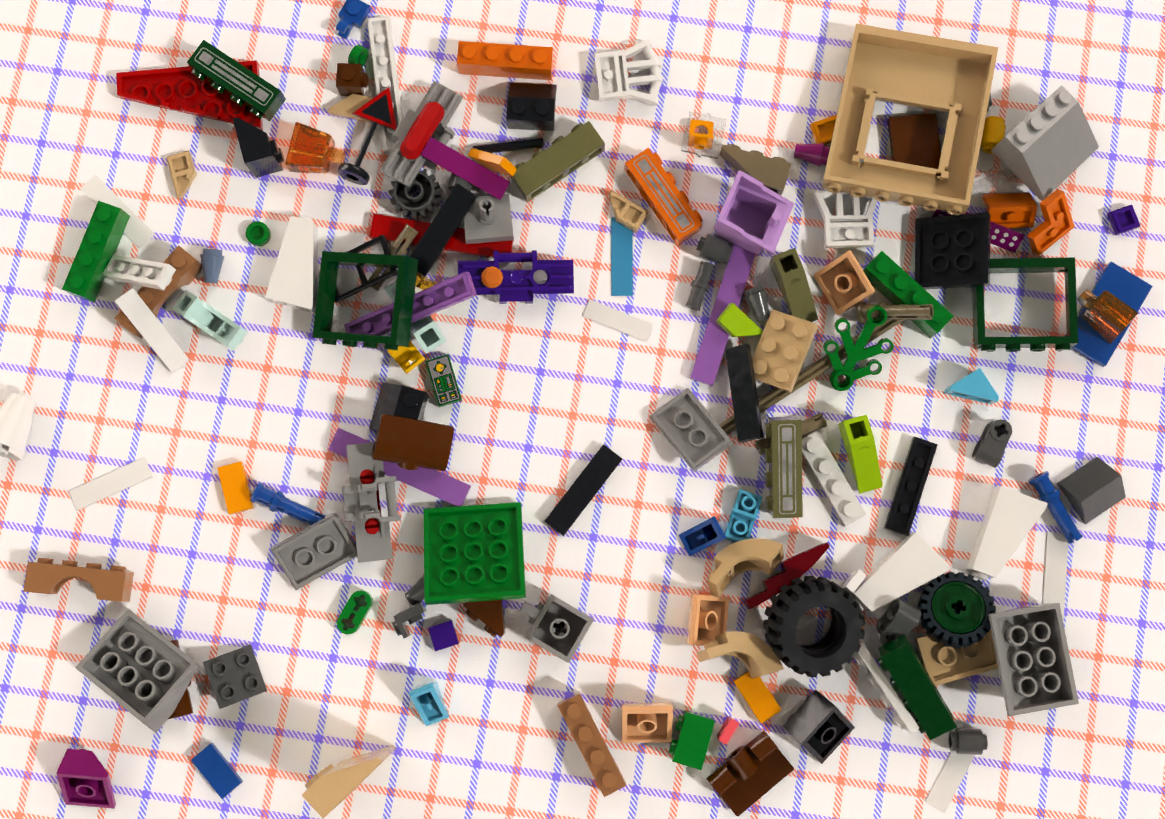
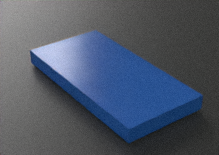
M1109 262L1086 299L1087 303L1085 306H1082L1077 314L1078 344L1072 347V349L1098 365L1106 366L1153 286L1114 262ZM1087 310L1091 313L1089 314L1090 317L1095 319L1094 321L1084 315ZM1105 319L1114 324L1116 327H1114L1111 324L1109 325V323ZM1098 332L1104 333V334H1102V335H1103L1109 342H1107Z

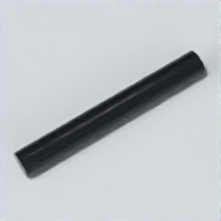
M543 138L475 145L473 148L489 153L541 148L544 147Z

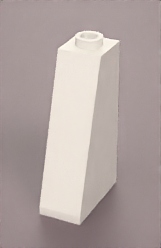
M290 216L265 297L270 302L315 314L318 294V227L313 222V219L308 216Z
M1003 486L994 487L966 570L972 571V576L984 581L987 578H996L1042 515L1048 503Z
M911 532L865 577L851 595L855 598L854 601L859 603L862 611L865 609L872 612L948 572L952 567L917 532Z

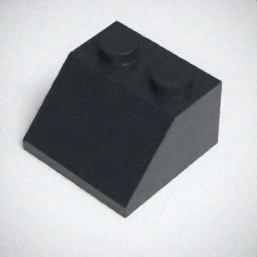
M510 82L506 115L508 129L554 131L557 85Z
M238 117L232 118L244 163L253 175L258 178L283 171L281 162H284L285 159L276 141L271 140L266 132Z
M382 383L369 429L379 431L381 414L422 420L429 395L425 391L403 385Z
M817 690L805 699L804 703L794 714L789 716L787 722L783 725L821 764L855 728L842 712Z

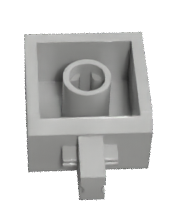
M553 594L550 595L545 605L539 603L537 607H534L525 601L520 611L530 616L528 622L533 625L526 638L567 663L572 659L594 621L592 617ZM562 621L565 623L564 628L567 629V632H561L558 635L555 633L556 628L553 625L554 623L559 624Z

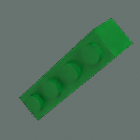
M98 201L62 290L73 296L95 303L105 279L102 273L112 256L116 253L130 215L121 208Z
M883 251L863 270L871 285L893 305H933L934 315L932 320H911L929 338L939 333L954 317Z

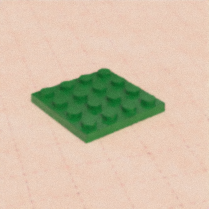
M521 502L423 509L424 597L426 605L526 598Z

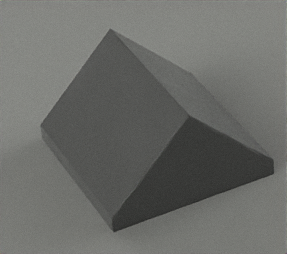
M1095 457L1056 483L1084 524H1087L1126 498L1121 474L1099 457Z

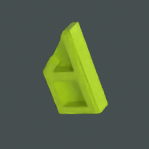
M729 303L716 320L731 337L756 336L763 333L734 303Z

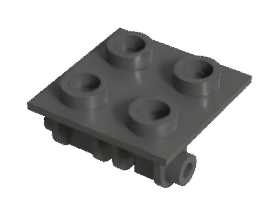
M251 644L203 662L219 709L267 691Z

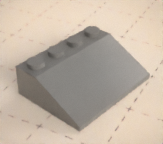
M1061 85L1012 129L991 151L1042 201L1099 148V145L1079 102Z
M1042 603L988 614L1007 716L1079 704L1060 603Z
M127 609L75 668L156 733L174 713L200 664L135 613Z

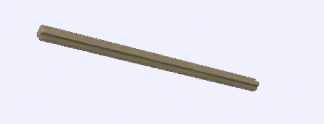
M887 320L883 325L876 326L867 344L903 320ZM860 334L852 338L854 344ZM841 345L837 353L842 361L847 358L844 345ZM828 354L799 373L791 393L832 367ZM775 388L758 399L760 413L791 393ZM734 415L719 424L727 435L736 430Z

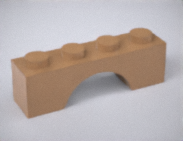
M179 245L163 262L170 264L176 269L170 284L164 290L142 286L137 292L156 318L168 297L180 287L189 285L202 270V264ZM121 310L114 319L132 334L142 339L143 336Z
M38 558L37 562H28L23 592L58 594L61 587L67 581L79 577L86 580L93 587L98 600L130 602L134 572H127L125 566L111 565L110 570L101 569L102 564L86 563V567L77 566V561L62 560V565L53 564L54 559Z
M580 691L559 702L557 706L603 796L606 797L627 786Z

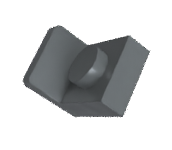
M423 602L393 616L395 621L392 624L398 636L402 635L404 639L411 636L405 622L408 621L411 625L423 619L422 613L427 611Z

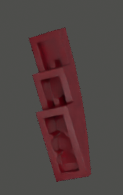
M828 542L781 561L780 565L783 572L762 580L761 582L765 590L744 599L743 602L746 608L751 609L771 599L774 594H779L781 592L779 588L784 584L787 586L792 585L791 580L800 578L830 547Z

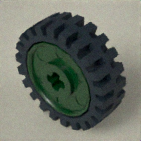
M948 572L946 575L942 574L934 578L925 587L919 598L917 609L921 611L922 628L927 630L926 634L929 637L935 638V642L938 644L940 642L944 643L943 646L965 648L979 642L991 629L988 614L996 612V606H993L994 598L989 595L990 590L982 586V581L979 579L977 581L974 580V576L970 574L965 576L963 572H958L957 574ZM954 606L958 607L959 614L954 613Z

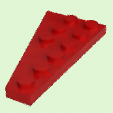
M257 60L238 62L260 77ZM190 66L116 73L117 95L120 99L234 124L232 118L238 117L263 131L262 118L259 120L249 112L250 108L244 104L242 107L236 105L229 99L230 95L226 92H223V94L218 93L210 86L211 83L206 79L204 81L197 79L192 75Z

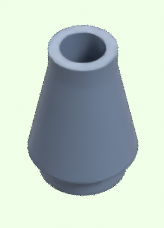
M204 248L203 254H200L204 277L203 282L218 283L225 257L222 256V250Z

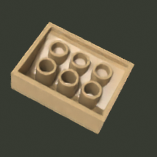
M391 745L341 761L335 766L332 764L328 765L304 785L307 790L302 794V797L324 819L397 748Z

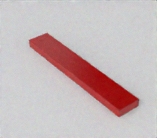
M374 214L369 237L374 239L383 234L387 241L392 242V240L395 241L405 225L408 224L419 232L410 244L416 246L431 223ZM458 228L444 248V251L493 259L494 250H498V253H512L514 240L466 244L465 228Z

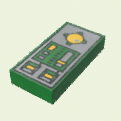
M449 354L425 361L439 408L462 401Z

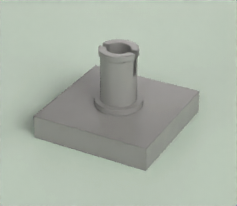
M504 194L501 200L492 195L478 196L464 218L466 244L514 240L509 194Z

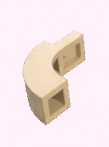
M752 538L732 543L722 549L714 557L715 569L712 570L708 577L710 594L719 598L734 577L745 571L756 570L771 576L784 559L783 544L768 539Z
M731 631L715 637L716 641L704 644L705 649L697 652L699 662L726 655L736 657L746 665L751 679L784 669L780 659L765 641L753 634L741 631Z

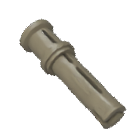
M859 302L857 306V320L860 324L867 321L866 311L873 305H880L885 309L887 320H932L934 315L932 304L888 305L885 302H879L878 304ZM873 311L871 317L877 318L880 314L879 311Z

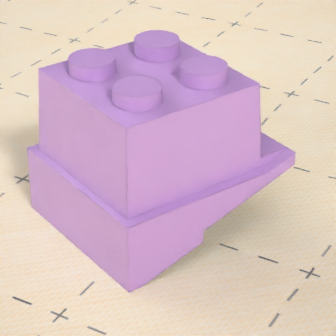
M738 171L714 228L717 230L715 237L758 255L763 249L773 255L794 203L763 186L762 182L742 171Z

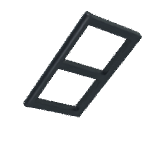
M383 234L347 251V253H360L381 242L384 254L391 255L386 237ZM356 266L362 285L342 295L339 294L336 285L335 302L338 303L397 275L398 271L396 268H389L390 272L368 282L363 266Z

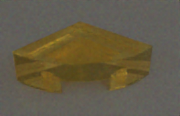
M417 272L415 285L417 288L424 290L436 285L434 281Z

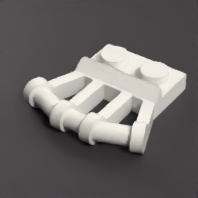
M649 39L623 51L594 54L600 102L620 99L627 100L630 98L645 102L651 106L658 105V93L663 83V76L660 75L659 71L661 61L654 54L651 48L652 43ZM640 52H643L647 60L626 62V59ZM650 70L651 75L628 78L627 71ZM651 85L649 94L629 89L630 86Z
M826 189L812 192L813 200L818 205L824 219L825 248H865L874 246L873 213L877 200L873 197L864 196L870 199L866 214L860 215L859 197L851 195L852 215H844L843 195L850 193H832ZM831 196L835 197L836 216H831L824 199Z

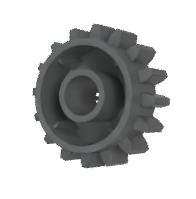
M423 169L422 172L419 171L410 188L397 181H391L393 189H390L388 192L393 197L390 199L391 204L396 205L395 211L397 213L403 211L402 215L404 218L411 214L413 220L417 219V215H421L423 219H426L425 213L427 211L433 214L432 206L439 207L440 205L436 198L442 197L441 192L438 191L441 188L439 182H434L436 180L433 174L428 176L427 169ZM414 190L421 191L417 197H411L410 193Z

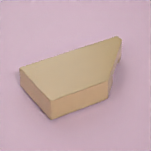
M351 94L330 107L328 113L334 116L372 123L352 113L373 98Z
M189 150L166 157L176 196L179 200L183 199L197 176L193 157Z
M611 190L609 198L616 222L637 233L649 211Z

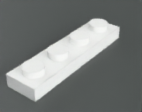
M113 255L102 275L108 280L164 290L170 284L176 269L170 264Z
M818 430L802 439V456L843 526L846 527L866 516L865 510Z
M859 641L861 648L858 653L855 651L852 656L859 666L864 665L868 671L865 676L873 687L878 686L882 693L879 697L886 708L891 707L895 712L896 716L893 719L901 730L906 729L910 733L918 730L919 726L909 711L906 710L903 702L865 644Z

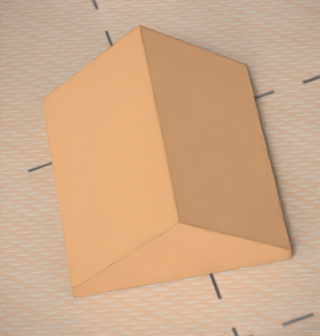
M851 250L813 275L836 315H840L858 305L859 302L867 300L875 292Z
M691 594L687 643L689 645L704 646V644L716 641V636L727 632L729 597L717 598L709 595Z
M621 703L622 743H671L673 706L671 703Z

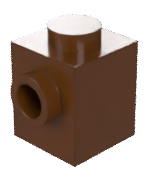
M337 63L336 87L340 95L350 96L351 94L364 96L365 87L368 86V74L364 72L362 65Z

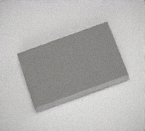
M689 388L650 415L653 423L693 472H696L733 444L730 437Z
M337 512L330 514L271 547L273 555L295 590L357 557L356 544Z

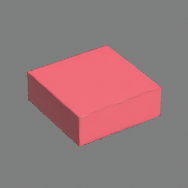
M730 716L727 717L716 735L717 739L727 745L740 723Z

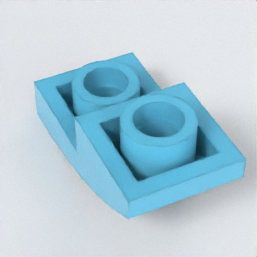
M739 489L725 530L726 540L738 542L750 539L763 498L762 496Z

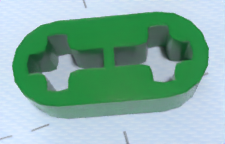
M364 590L356 591L350 596L337 620V627L341 633L347 635L359 630L373 604V598L369 592ZM366 596L365 602H367V605L361 606L356 611L355 608L358 605V602L355 600L356 597ZM352 614H355L352 623L355 624L354 628L350 627L346 630V624L343 620L349 619Z

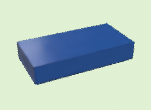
M214 743L209 744L191 760L221 799L225 798L243 782Z

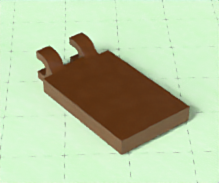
M936 113L889 117L887 123L892 161L938 169L941 148Z

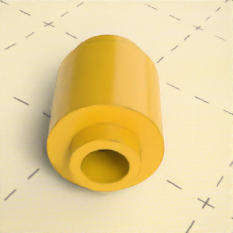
M998 116L985 118L980 145L983 152L993 154L991 150L1005 137L1006 125L1003 118Z

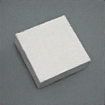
M860 569L850 574L841 587L850 594H853L865 579L866 574Z

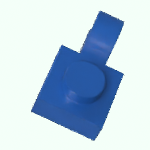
M346 0L338 14L341 19L336 26V30L339 31L338 36L347 39L353 26L361 28L371 11L370 5L360 0Z

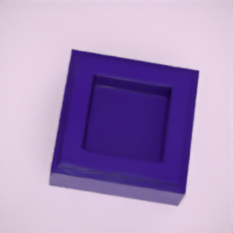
M1132 205L1107 213L1115 236L1140 227Z
M453 620L428 628L435 651L460 644Z

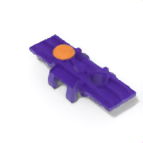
M494 250V261H458V275L463 272H470L477 295H499V304L517 301L533 304V294H574L573 260H537V250H532L529 253H498V250ZM499 262H532V270H500ZM537 270H542L546 273L547 280L545 283L537 284L534 281L533 274Z

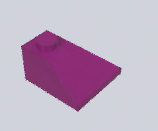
M67 749L56 772L65 804L115 809L116 801L109 774L93 751Z

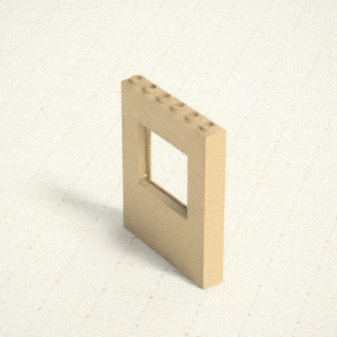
M856 23L822 188L832 193H850L854 197H873L880 202L894 201L902 206H922L923 209L929 211L938 209L947 211L951 215L965 214L970 205L999 47ZM875 100L949 112L938 169L864 156Z

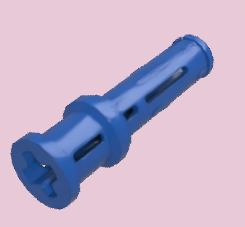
M1042 472L1029 479V484L1034 486L1040 496L1039 500L1048 503L1047 507L1067 539L1068 544L1074 543L1073 540L1078 541L1083 536L1059 498L1060 491L1055 489L1048 477L1050 475L1049 472Z
M261 482L256 486L250 501L252 503L258 502L269 507L271 512H283L309 525L326 517L324 514L284 497L285 495L281 491L275 492L264 487V483Z

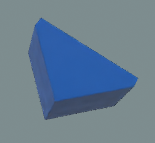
M715 516L679 534L689 556L726 539Z

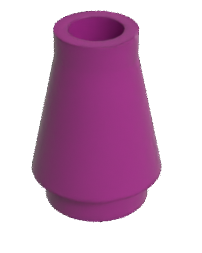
M824 143L796 144L794 158L820 167L827 164L830 146H824Z

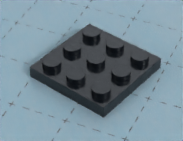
M990 213L916 218L915 281L925 290L990 286Z

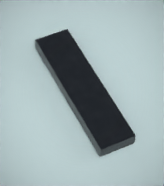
M458 183L409 256L418 259L417 272L424 277L427 276L478 198V196Z
M746 343L725 349L738 442L744 443L764 438L750 345Z
M915 436L912 438L884 529L909 536L938 444Z
M603 444L544 522L564 536L623 459Z

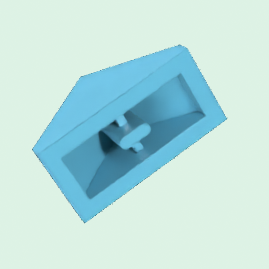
M980 368L944 390V394L990 405L999 400L998 394Z
M437 681L409 692L410 698L426 726L449 718Z

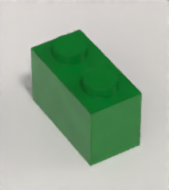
M684 710L683 715H678L675 729L679 731L676 740H671L668 754L672 755V762L702 770L715 724L713 718Z

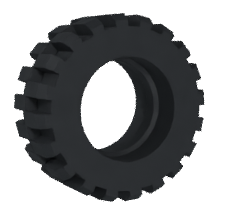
M805 576L804 581L800 578H795L791 580L792 585L787 586L784 584L779 588L781 590L778 596L774 594L770 599L773 602L771 607H766L764 614L768 616V620H763V628L767 631L764 635L766 642L773 649L772 651L788 668H791L800 675L805 673L808 677H817L819 673L824 677L829 676L831 670L837 673L843 669L842 665L845 662L849 664L854 659L851 656L855 651L858 653L861 648L859 640H863L865 631L861 629V626L865 625L864 616L860 614L862 609L849 592L827 578ZM814 607H829L832 621L828 633L815 644L799 645L796 641L795 631L802 615Z

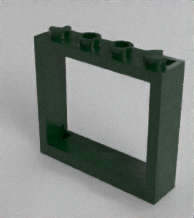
M322 251L313 338L322 339V344L336 345L337 341H341L342 346L357 347V343H363L364 348L378 349V345H384V349L394 351L398 350V346L409 347L418 259L404 255ZM339 265L398 268L390 337L331 332Z
M1075 257L990 259V274L1064 272L1067 336L985 337L984 286L972 287L974 348H981V351L994 352L996 348H1005L1006 352L1021 351V348H1030L1031 352H1042L1046 350L1045 348H1055V351L1061 352L1063 350H1070V348L1077 345L1078 322Z

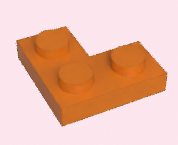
M1056 189L1039 203L1045 221L1027 235L1032 252L1038 256L1075 227L1065 193L1062 190Z

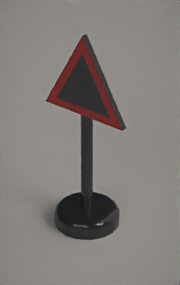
M389 87L352 113L372 122L355 164L341 163L337 169V173L341 177L352 183L367 185L369 182V174L360 165L377 124L394 131L397 129Z

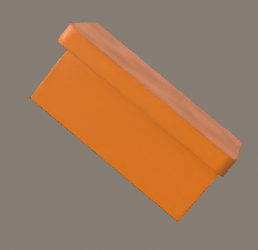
M1030 193L983 194L982 200L986 205V212H989L991 215V222L1006 228L1034 226L1038 206Z

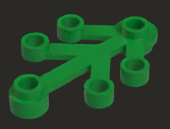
M873 305L867 309V321L855 344L849 331L850 323L845 318L836 320L834 327L840 333L847 354L844 365L842 366L837 353L839 345L835 340L829 339L823 345V349L829 355L833 367L829 380L835 390H848L853 385L854 380L870 374L877 375L882 371V365L876 359H871L867 362L866 366L853 370L856 362L881 353L888 354L894 348L892 341L888 338H882L878 341V344L864 348L875 327L883 325L887 320V312L880 305ZM873 311H879L880 314L877 318L871 317ZM845 322L847 324L846 328L843 330L838 329L839 324ZM889 342V347L882 349V344ZM830 344H834L835 349L833 351H828L827 346ZM872 364H878L876 370H870ZM840 375H845L844 381H837Z

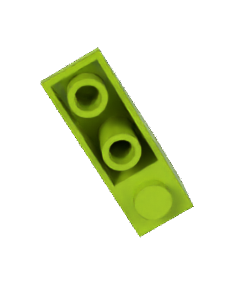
M867 414L842 421L838 424L859 494L882 488L883 484L875 440Z

